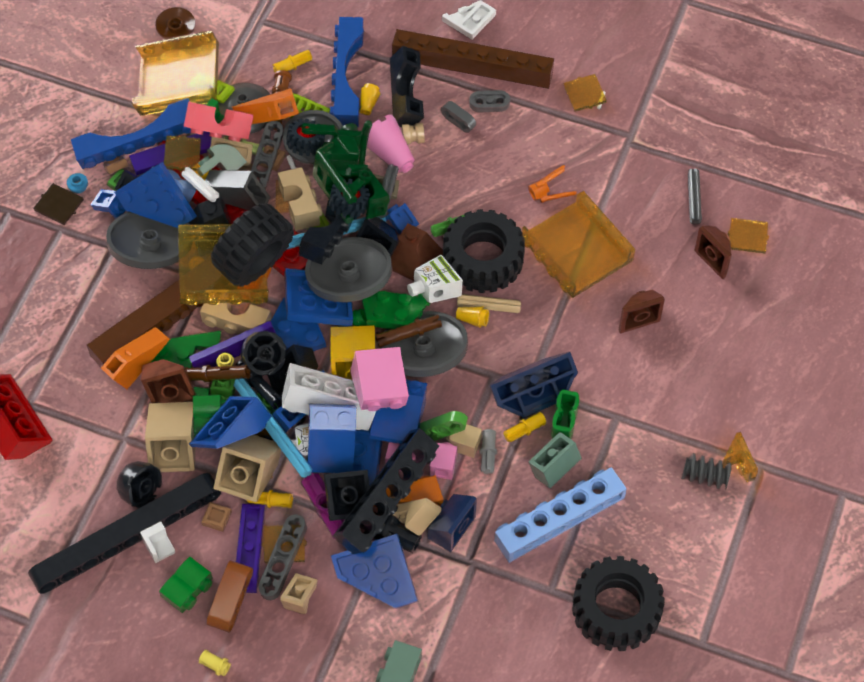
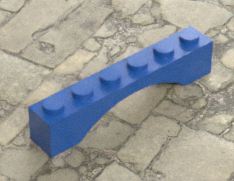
M339 17V25H335V37H338V41H334V53H337V57H333V69H336V73H332V85L335 86V90H331V102H334V106H330V114L335 116L342 126L354 123L359 127V98L354 94L347 82L346 71L354 54L363 46V17Z
M189 98L169 104L154 122L134 133L123 136H102L90 132L71 139L77 162L82 169L92 168L101 162L112 161L118 156L132 154L138 149L152 147L155 143L172 140L175 136L184 133H191V128L184 127L188 102H190Z

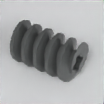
M692 453L686 459L681 479L684 480L689 474L690 482H693L698 477L699 484H702L707 479L708 487H711L715 481L717 489H720L725 484L726 490L732 466L728 462L725 468H723L722 460H719L714 465L713 458H710L705 463V456L703 455L697 461L696 454Z

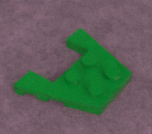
M378 291L372 296L362 299L366 325H374L375 327L395 329L413 323L414 320L420 319L423 315V310L431 304L426 301L422 294L412 297L408 294Z
M222 331L171 338L150 363L165 359L182 365L184 368H192L193 365L189 357L194 355L196 350H205L221 343ZM193 387L196 395H210L209 388Z

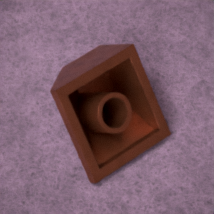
M407 224L398 237L399 244L391 256L392 271L414 281L415 269L440 255L443 256V249L426 231Z
M702 226L699 228L694 251L724 279L727 275L732 256L730 240L727 234L720 231L716 226Z
M653 289L639 291L632 295L622 308L619 324L620 334L660 322L665 302L664 297Z
M165 359L143 365L141 382L151 403L193 402V396L196 393L184 366Z

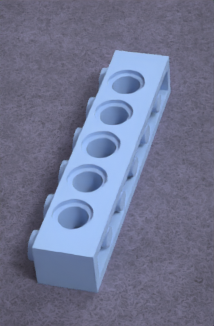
M612 467L607 470L602 469L595 473L593 478L578 482L568 492H560L550 502L540 503L532 512L520 514L514 522L502 524L495 532L494 541L510 563L624 499L627 488ZM594 489H599V490H601L603 493H601V494H596V493L593 492V490H594ZM574 500H581V501H583L584 503L581 504V505H578V504L574 503L573 501H574ZM560 510L563 511L565 514L556 515L554 512ZM542 521L545 525L537 526L535 522ZM523 532L526 536L518 537L515 533Z

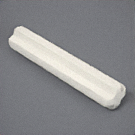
M186 167L185 171H182V176L211 202H216V198H219V193L190 167Z

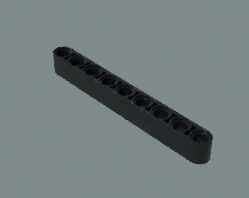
M203 473L36 564L28 571V575L38 593H47L142 541L141 531L159 522H162L165 528L213 502L221 495V491L213 489L215 480L211 474Z

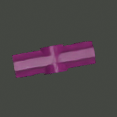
M312 473L301 481V485L313 503L317 515L323 520L331 536H333L345 519L329 521L328 508L321 507V505L327 503L325 483L319 473Z

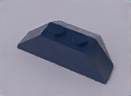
M566 352L539 360L506 374L489 386L498 407L525 418L555 405L562 389L569 391L578 371L571 352Z

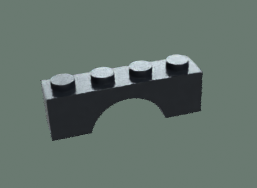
M402 46L390 58L393 116L399 127H402V124L414 126L424 118L423 101L413 97L414 81L421 69L420 52Z
M329 200L325 217L331 224L325 227H309L300 241L298 253L299 256L321 265L326 258L332 256L334 246L340 244L343 233H347L351 226V223L346 224L343 218L336 214V211L331 210Z

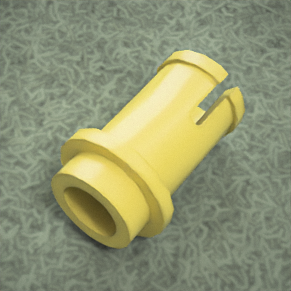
M222 353L217 357L218 367L233 366L234 358L229 353Z
M208 650L203 651L198 662L215 671L217 676H225L231 666L227 658L222 659Z

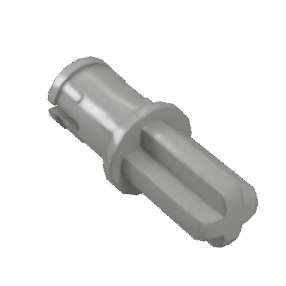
M485 429L482 432V448H480L479 453L482 455L481 472H484V474L494 472L497 449L495 448L496 431L492 429Z

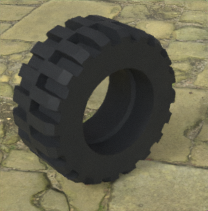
M262 203L254 206L251 210L244 212L240 218H237L218 239V243L215 244L214 251L211 253L212 264L233 285L247 286L252 281H256L261 275H264L282 257L284 251L289 247V243L292 242L294 235L293 226L272 205Z
M478 209L474 213L472 211L466 212L464 217H457L454 223H451L447 228L443 239V257L463 280L462 286H466V290L473 292L474 289L478 290V293H485L490 290V293L496 292L499 287L501 289L508 287L509 282L513 283L517 279V275L521 273L524 263L525 239L522 236L520 227H516V222L510 218L508 220L507 215L501 212L497 214L495 210L485 212L483 209ZM476 242H489L498 246L503 253L495 259L481 261L470 257L464 250Z
M611 556L604 557L602 563L597 560L591 564L590 569L586 568L582 572L581 578H578L572 607L573 616L576 617L577 628H582V635L586 639L589 637L593 639L592 644L596 646L600 644L606 645L605 650L612 651L613 647H618V651H626L627 646L635 649L639 647L641 641L646 643L650 639L651 634H655L662 617L665 598L662 596L664 592L662 585L657 584L659 578L655 573H649L650 568L645 564L642 566L638 565V560L633 558L627 561L624 560V556H617L616 560H612ZM622 588L636 597L640 604L639 613L631 618L614 619L605 615L599 609L596 597L606 589Z

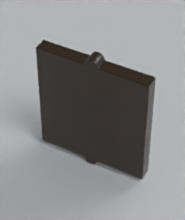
M52 183L45 194H41V199L33 209L65 225L71 216L76 214L77 208L84 199Z

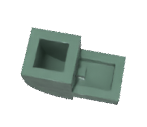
M217 144L207 150L212 158H209L207 155L198 163L200 167L196 171L202 177L217 164L222 170H238L247 161L233 146Z

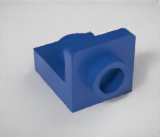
M101 189L90 204L96 211L110 212L114 219L123 215L126 211L113 190Z
M406 203L400 207L396 204L387 210L386 221L390 220L399 235L407 224L415 227L419 225V222Z

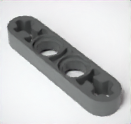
M271 121L266 124L251 169L256 178H260V183L265 190L283 138V126L277 121ZM276 128L277 132L274 134V140L270 139L271 131ZM270 145L274 148V151L266 154L262 150L264 146ZM263 163L268 166V170L260 172L256 167Z
M294 514L286 519L262 575L258 588L261 596L266 600L271 601L279 597L305 536L307 525L304 518L300 515ZM299 522L300 528L296 527L293 533L291 525H296V523ZM292 542L293 548L289 552H284L281 550L282 544ZM278 562L283 563L285 568L282 572L275 573L272 571L274 564ZM269 576H272L273 578H275L273 581V587L275 590H270L269 593H267L265 587H270L272 579Z

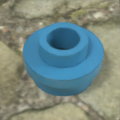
M81 173L72 174L67 179V187L74 193H82L88 186L87 177Z

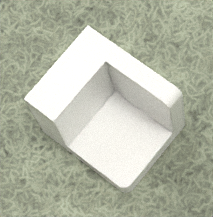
M162 522L140 532L142 540L155 563L175 553V549L167 537Z

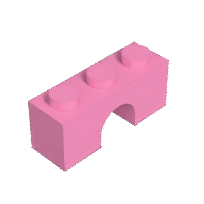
M389 442L385 464L400 444ZM448 442L437 443L439 448L435 452L436 457L430 462V476L436 475L437 478L452 480L457 459V446H453V444ZM412 452V459L414 460L416 455Z

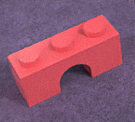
M188 102L184 127L191 128V133L203 135V131L210 132L209 136L222 138V135L229 136L228 140L240 142L241 138L249 140L253 120L252 114L226 109L224 119L217 123L215 120L216 107Z

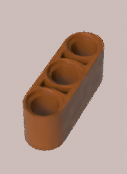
M232 560L228 562L208 614V626L228 633L231 632L253 574L252 567Z

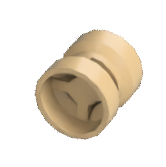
M423 122L416 123L414 126L402 124V134L407 145L414 141L418 144L425 142Z

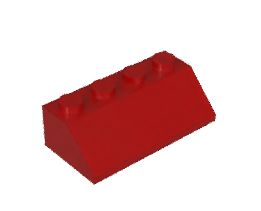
M0 374V453L5 460L23 459L50 444L53 440L12 375Z

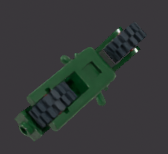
M298 119V122L294 120L292 124H289L286 145H288L289 150L293 149L292 152L295 154L298 151L301 156L303 153H306V156H310V153L313 156L315 155L312 175L328 197L331 210L336 211V214L340 215L346 224H350L353 221L354 215L360 217L365 211H367L366 219L386 214L390 201L389 195L368 168V165H365L366 148L372 128L370 120L365 121L362 131H358V127L354 123L345 124L341 130H338L335 125L315 124L316 121L314 120L309 122V119H305V121ZM325 135H332L330 142H324Z

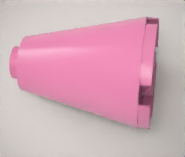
M392 114L384 116L386 118L385 121L377 120L372 124L367 148L388 165L397 166L399 168L398 173H407L414 166L413 155Z

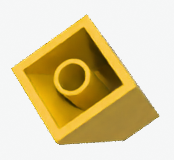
M374 325L331 327L332 375L352 380L350 370L355 351L375 349Z

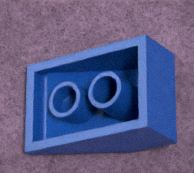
M406 380L409 395L406 406L399 409L387 407L377 410L373 418L369 439L401 444L411 430L418 429L426 404L428 383Z
M230 396L189 445L198 448H221L262 431L272 416L257 397Z
M309 404L307 462L311 466L313 473L353 471L357 409L355 405Z

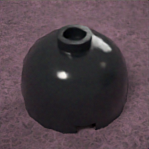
M268 331L254 332L242 344L241 359L244 365H247L248 369L253 373L271 375L280 370L285 363L286 345L282 338L275 333Z
M142 461L127 464L121 470L117 479L116 489L120 498L137 508H141L155 500L157 495L153 494L157 487L161 488L162 485L160 469Z

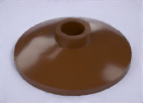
M169 8L158 15L155 22L156 31L167 40H181L188 37L194 31L195 18L191 12L184 8Z

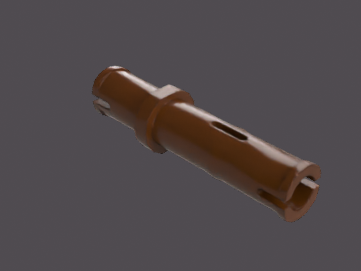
M436 314L422 320L416 319L413 323L376 334L375 338L379 342V348H382L383 346L419 335V337L423 336L425 332L441 328L442 323L441 320H438L440 319L439 315Z
M204 365L203 367L185 368L190 381L203 380L204 382H211L212 380L249 379L251 375L247 365L220 367Z

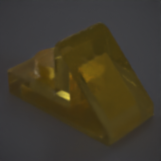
M737 432L724 457L723 468L728 462L731 465L737 464L738 472L741 476H744L746 482L754 481L758 468L742 433Z

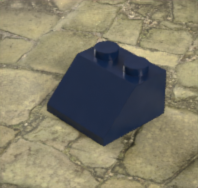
M453 494L449 500L445 499L440 506L441 512L427 527L428 539L447 551L452 552L476 518L477 498L469 495Z

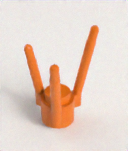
M565 165L557 168L540 181L528 186L533 200L540 199L541 203L547 200L577 194L576 191L547 195L550 192L547 182L563 173Z

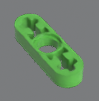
M451 411L420 423L419 428L436 441L465 430L468 417L462 412Z

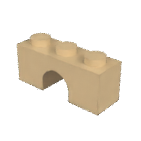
M302 167L278 172L279 189L284 202L289 201L290 218L295 231L320 225L319 216H322V208L320 203L316 204L315 190L310 189L309 175L304 174Z
M212 290L200 310L201 319L205 325L224 329L229 334L239 335L272 319L270 310L250 304L244 314H231V297Z

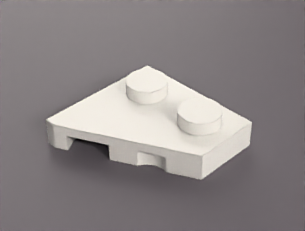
M480 0L472 3L470 6L459 8L458 12L454 14H443L442 21L473 40L496 16V9Z

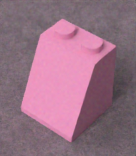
M400 347L355 351L350 371L361 410L377 411L381 408L399 409L406 406L409 395Z

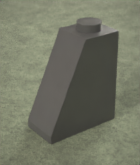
M210 170L205 179L219 193V198L225 204L249 211L252 207L259 204H268L270 199L269 194L252 171Z

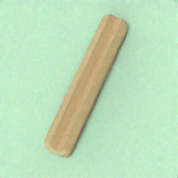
M462 294L457 299V306H484L488 310L520 313L521 301Z

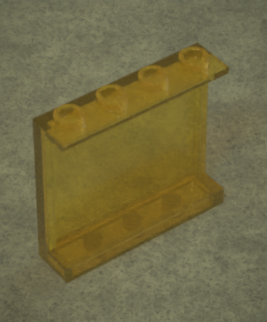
M212 30L136 45V49L141 55L138 97L132 98V105L140 116L163 112L169 104L189 98L190 102L198 104L208 103L211 98L217 101L219 42Z
M584 191L577 194L575 203L532 229L528 230L526 226L522 227L525 247L532 250L536 260L544 264L548 274L552 278L555 277L563 292L568 293L572 298L634 260L635 248Z
M232 224L178 225L180 304L196 305L208 303L209 305H217L219 303H230L238 305L240 303H268L267 272L249 285L240 287L233 285L212 264L211 253L214 251L213 248L218 243V239L225 233V230Z

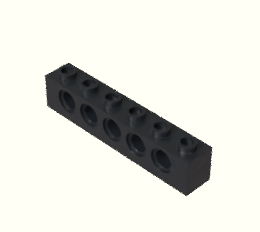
M421 428L411 430L332 537L352 554L366 552L371 547V540L375 534H379L384 529V522L388 516H392L397 511L399 501L410 493L412 483L423 475L425 465L432 462L436 457L435 452L439 445ZM412 452L416 455L415 462L412 459ZM399 470L403 472V479L399 477ZM387 487L390 489L391 492L390 497H388L386 494ZM374 505L378 509L377 515H375L373 512ZM360 523H363L365 527L364 533L360 531Z

